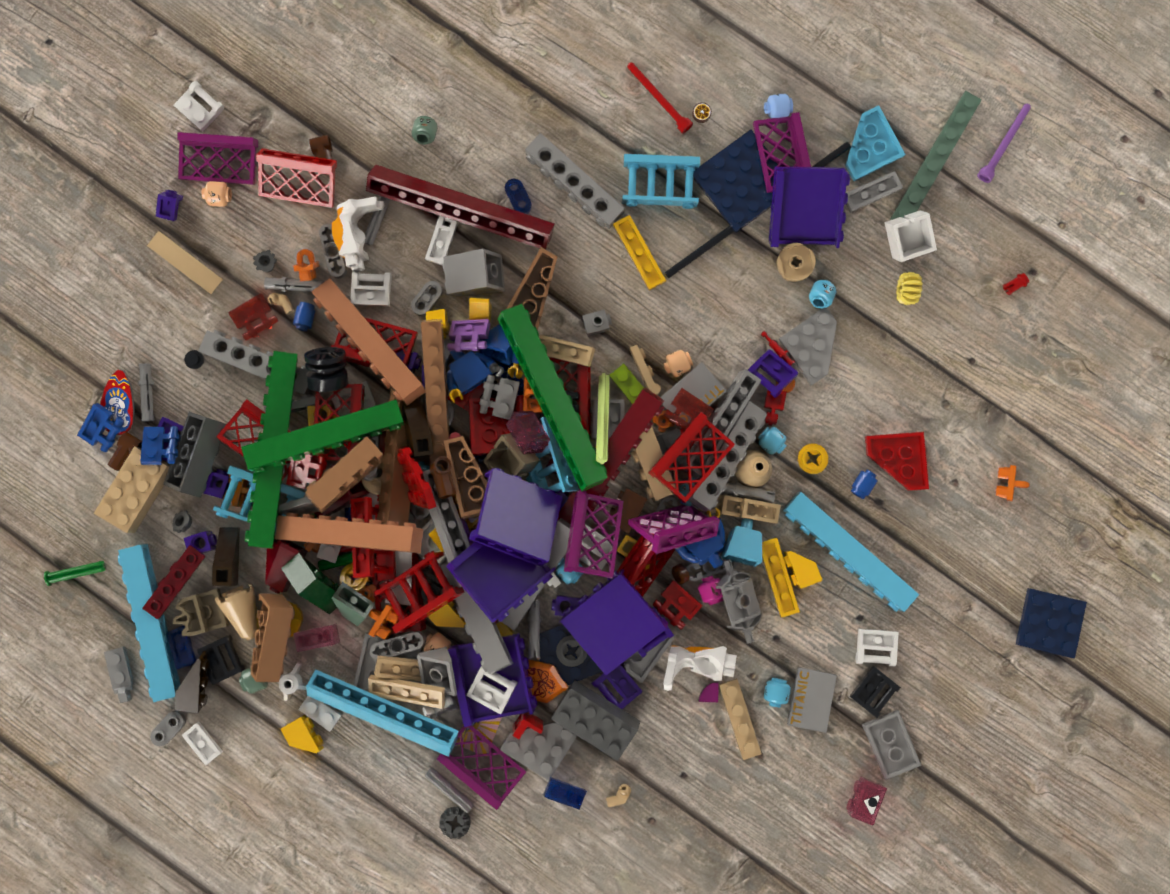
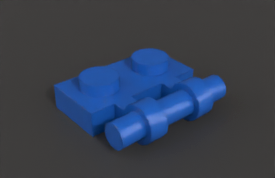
M99 403L93 404L77 436L92 446L96 445L99 441L102 443L100 450L108 452L109 448L113 447L116 435L121 432L124 420L117 417L115 422L111 421L112 412ZM105 428L110 430L107 436L103 434Z
M144 427L141 465H162V458H167L168 464H175L176 457H178L177 442L180 437L178 427H170V433L165 434L164 427ZM164 442H169L167 449H163Z

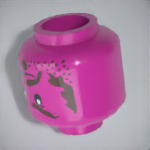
M712 575L703 578V583L698 585V590L704 603L713 605L724 601L721 588L716 589L717 584L721 580L720 578L714 579Z

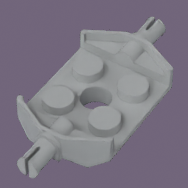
M731 559L723 561L726 574L719 581L716 589L721 588L731 625L727 626V628L742 631L746 644L754 642L751 631L761 621L762 614L750 574L734 570ZM742 596L745 598L744 606L741 603Z

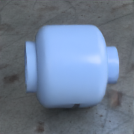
M787 94L770 95L767 102L764 103L765 114H768L770 119L788 117L793 112L792 98H789Z

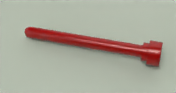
M628 63L627 68L677 122V129L682 134L686 133L693 126V122L689 118H685V116L682 117L634 63Z

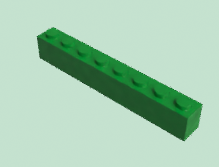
M393 400L242 446L241 449L247 469L251 472L254 471V473H261L266 471V467L272 465L280 467L286 464L285 461L291 459L293 461L303 460L305 455L311 453L319 455L325 452L324 449L330 447L333 450L344 446L343 443L350 441L352 444L358 443L363 440V437L369 435L371 438L382 435V431L390 430V432L397 431L405 424L398 402Z

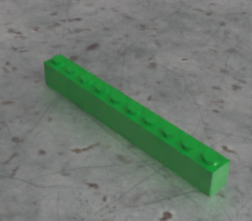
M523 304L501 311L498 321L581 492L603 483L608 478L607 470L603 464L601 465L600 462L596 461V448L592 447L589 434L581 424L580 415L578 412H575L572 406L571 397L564 390L562 379L558 378L555 365L547 355L546 346L539 339L537 328L533 327L530 321L528 310H525Z
M274 351L273 356H269L268 367L271 368V374L266 376L265 386L269 387L268 394H264L263 406H266V412L261 414L260 425H264L263 433L259 432L258 442L288 433L298 354ZM272 465L266 467L264 472L253 473V483H256L255 491H251L250 502L253 503V509L248 511L247 522H251L250 530H246L245 542H248L250 547L273 549L284 465L280 467Z

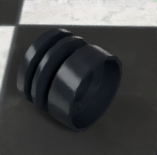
M321 347L307 351L304 354L305 367L309 371L307 373V383L310 390L317 392L336 391L349 384L347 369L344 368L347 365L344 349Z

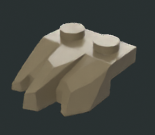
M219 588L182 598L175 607L181 610L182 614L173 618V625H185L182 636H195L229 626L228 619L215 602L216 597L222 598Z

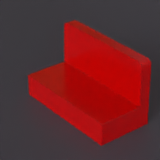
M529 712L520 714L513 725L512 736L520 739L527 726L541 734L543 732V720L533 714L530 715Z

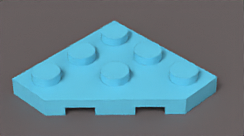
M879 105L862 113L845 164L854 182L906 155Z

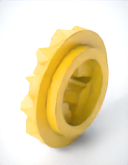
M807 444L799 451L797 461L800 468L806 473L817 474L826 468L828 454L821 445ZM809 454H811L812 456L819 454V456H817V458L815 459L816 464H814L813 462L808 464L806 463L810 459V457L808 456Z
M353 563L343 568L339 578L340 584L344 582L357 592L361 588H365V584L369 581V577L355 579V581L350 578L353 576Z

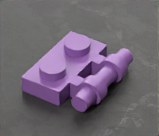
M489 319L452 321L449 338L455 342L448 343V351L463 352V350L479 351L480 349H486L487 342L480 341V339H488L491 325Z

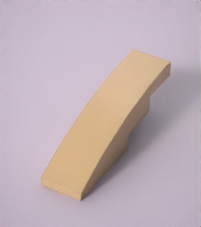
M160 231L156 233L147 245L210 294L213 293L223 280Z
M719 495L717 499L718 504L716 508L719 509L721 515L778 524L781 505L727 495ZM715 508L709 510L711 513H716Z

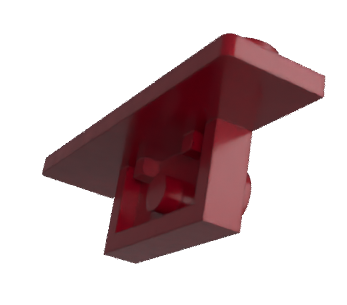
M189 545L179 560L170 567V572L158 583V588L142 609L154 618L160 619L206 556L192 545Z

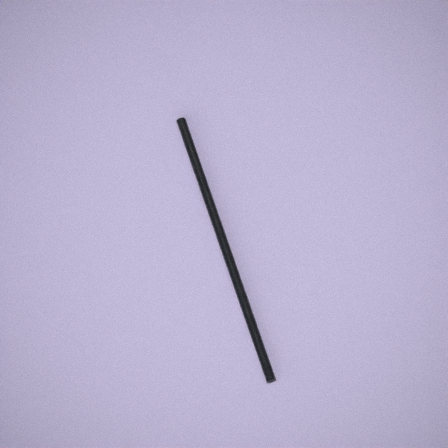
M845 142L812 167H825L851 148L850 144ZM728 226L668 269L665 275L668 278L672 277L734 232L733 228Z

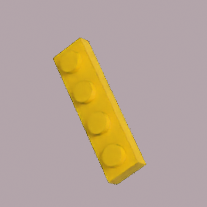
M628 215L613 223L618 236L648 290L650 291L666 282L631 216Z
M773 538L763 541L762 559L779 615L782 618L799 613V607L778 539Z

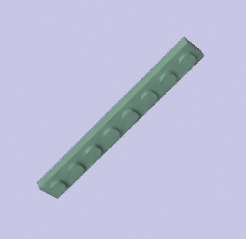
M965 90L890 220L899 217L904 218L905 215L917 212L982 99Z

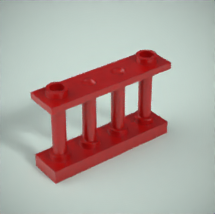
M371 497L351 499V522L352 518L364 519V523H369V519L373 520L372 515H375V520H377L379 504L372 507ZM352 547L353 578L374 577V573H377L378 581L396 578L395 551ZM374 553L377 554V565H374Z
M428 552L424 555L425 559L392 581L388 580L380 584V589L374 592L375 596L386 594L398 617V623L392 626L395 634L407 631L465 593L462 587L458 588L450 585L437 561L444 556L443 552ZM429 565H431L443 588V594L440 596L434 594L422 571ZM416 575L428 598V603L424 606L419 604L407 581L411 576ZM401 585L413 608V613L409 616L405 615L393 592V589Z

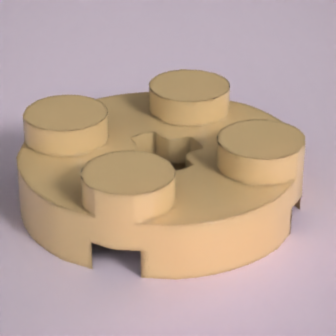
M791 243L785 246L777 258L779 273L785 280L792 282L805 280L813 272L816 264L813 251L801 243ZM793 258L801 261L798 267L791 264Z

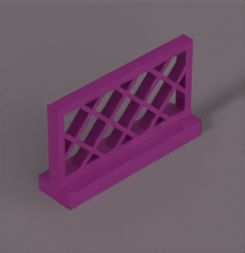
M799 112L792 113L788 117L756 120L753 122L767 193L773 191L770 179L774 176V170L766 164L769 158L778 164L776 167H790L783 162L787 156L795 161L793 167H811ZM787 123L788 130L785 133L776 128L778 124ZM759 126H766L771 130L765 135L760 132ZM773 131L782 137L778 143L769 138ZM783 139L791 143L789 150L780 145ZM765 141L774 146L770 153L763 148ZM776 149L785 154L782 160L772 155Z
M177 132V140H179V180L255 185L257 139L253 137ZM185 146H192L196 150L190 158L185 155ZM207 147H211L215 154L207 160L201 152ZM225 149H230L234 155L226 161L220 153ZM244 150H251L250 159L244 162L239 154ZM198 155L205 161L199 168L192 163V160ZM218 156L224 164L216 170L210 162ZM237 157L243 165L235 171L229 163ZM190 164L196 171L191 176H184V168ZM207 165L214 171L210 177H205L201 173ZM226 166L233 172L228 179H224L220 174ZM245 167L250 172L249 180H242L238 175Z
M578 490L574 498L564 571H575L613 578L623 501L586 494L587 491L581 492V490ZM588 500L596 501L600 508L592 512L587 506ZM609 504L618 506L617 513L613 516L605 508ZM600 510L608 518L601 524L594 515ZM590 517L597 525L591 531L585 526V521ZM609 521L615 527L614 532L610 535L603 528V525ZM597 529H600L606 537L599 543L591 534ZM587 536L594 544L588 550L582 545V540ZM606 540L612 546V551L608 554L600 546ZM595 548L603 556L596 562L589 554ZM584 555L592 564L588 568L579 567V559ZM605 559L609 564V572L601 571L597 564Z
M683 504L629 519L628 525L653 544L652 551L658 554L717 536L720 519L716 516L707 517L692 505L686 506Z
M463 726L458 732V738L460 737L461 742L455 743V745H461L462 756L453 757L450 755L448 757L440 753L437 760L497 810L526 771L473 726ZM467 727L474 732V741L463 742L462 733ZM476 735L482 740H476ZM486 742L489 746V753L478 754L477 743ZM474 743L475 755L464 756L463 744ZM491 748H493L496 751V753H491ZM492 755H501L504 766L492 767ZM489 756L490 767L479 768L478 757ZM476 757L477 769L468 770L464 765V758ZM456 759H462V764ZM506 760L512 765L506 766ZM515 767L520 771L516 779L507 780V768ZM504 768L505 780L494 781L493 769ZM491 770V782H482L479 778V771ZM477 771V777L472 772ZM496 783L506 784V791L501 797L494 791V784ZM487 784H492V789H490L487 786Z

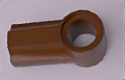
M329 135L309 139L310 147L315 157L333 160L331 153L333 149Z
M128 432L123 433L117 442L118 448L107 465L116 471H120L134 447L142 448V440Z
M444 456L438 457L430 466V473L434 477L439 499L450 498L456 495L451 473L452 463ZM437 464H441L445 471H440L437 468Z

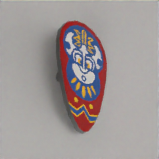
M122 369L112 374L105 386L100 405L113 413L111 421L115 422L117 417L124 420L123 428L117 435L129 432L133 428L135 421L132 386L126 372Z

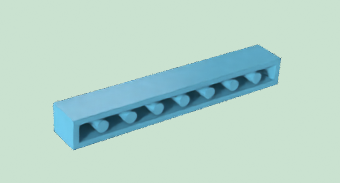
M798 492L783 509L786 512L785 516L793 523L794 521L798 522L801 525L799 528L805 534L813 535L816 538L814 541L823 548L825 546L830 550L829 554L838 561L840 559L845 563L844 568L850 573L855 572L860 576L858 580L866 586L870 585L873 587V593L881 599L884 597L888 600V606L894 611L905 612L919 596L912 587L802 492Z
M148 544L118 550V562L123 569L122 580L128 591L126 597L132 608L131 619L136 625L135 636L140 643V657L144 660L145 664L144 675L149 681V696L153 699V702L175 697V692L181 684L165 616L163 614L160 619H156L142 609L158 588Z
M315 670L306 685L307 696L448 757L457 741L458 730L321 671Z

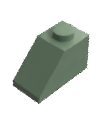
M344 582L340 584L332 596V600L340 614L356 626H359L364 621L375 604Z

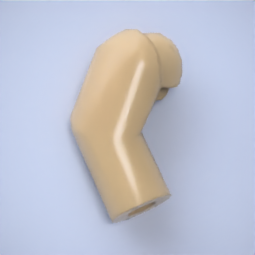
M272 293L268 296V302L272 305L282 306L286 315L295 311L287 295Z
M622 784L616 796L606 798L608 807L625 804L631 794V788L627 784Z

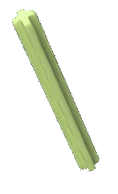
M605 373L599 376L596 461L601 464L608 461L610 376Z

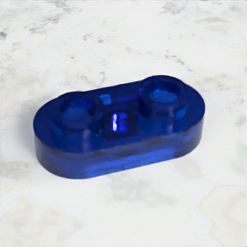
M515 178L508 180L505 184V193L513 209L529 214L532 209V203L522 182ZM512 185L517 186L516 190H511L510 188ZM525 202L526 205L524 207H520L519 203Z

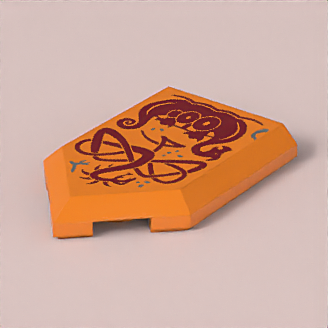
M528 660L529 669H527L528 676H531L533 680L531 691L532 695L536 696L537 701L548 703L569 688L553 664Z

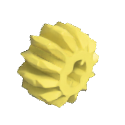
M908 272L899 276L896 287L899 303L904 305L918 303L923 285L919 274Z

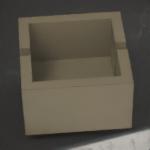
M513 432L501 435L493 446L494 449L490 450L483 462L489 470L499 468L504 470L505 473L519 476L525 481L529 472L535 468L540 459L527 443L519 440V433Z

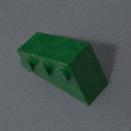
M300 553L296 554L281 568L299 596L329 615L337 609L332 596L340 584H335L329 576L323 574Z

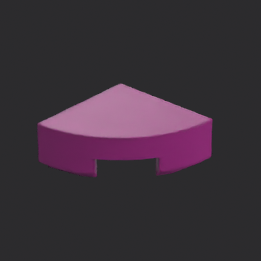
M713 682L707 685L700 693L698 701L718 702L719 683Z

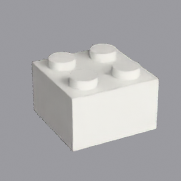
M920 210L905 215L904 218L899 217L884 222L892 259L903 262L937 250L929 213Z

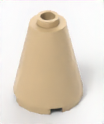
M748 450L746 451L745 458L739 461L737 465L736 479L744 486L761 487L771 477V461L761 451Z
M247 584L249 588L244 589L243 585L222 593L223 598L219 599L216 597L215 602L242 639L251 640L255 637V630H258L260 626L259 619L257 618L253 584Z

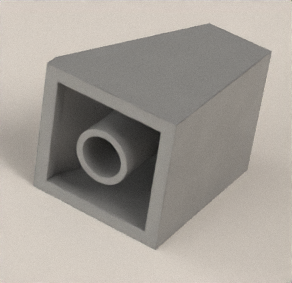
M483 248L443 257L447 295L461 297L505 292L501 254Z

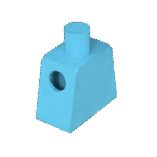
M743 518L741 526H735L730 530L721 555L722 559H731V561L753 567L762 563V533L752 530L753 520Z

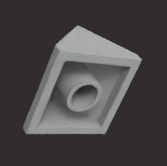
M447 647L417 654L422 684L445 688V694L456 696L457 690L452 661Z

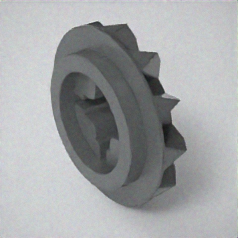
M572 635L562 638L557 645V657L565 666H578L587 657L586 651ZM567 644L571 645L572 648L579 646L575 651L577 658L572 654L565 656L569 650Z
M450 807L442 813L439 828L443 835L450 839H459L466 835L470 828V816L460 807ZM457 815V822L460 823V826L457 825L452 830V824L448 821H453Z

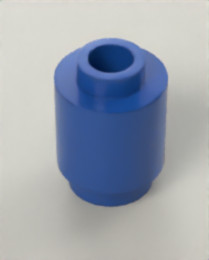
M300 302L299 306H297L293 325L296 326L297 330L306 332L307 329H312L316 312L313 304Z
M869 470L861 471L851 486V492L861 499L869 496L878 482L875 479L877 475Z

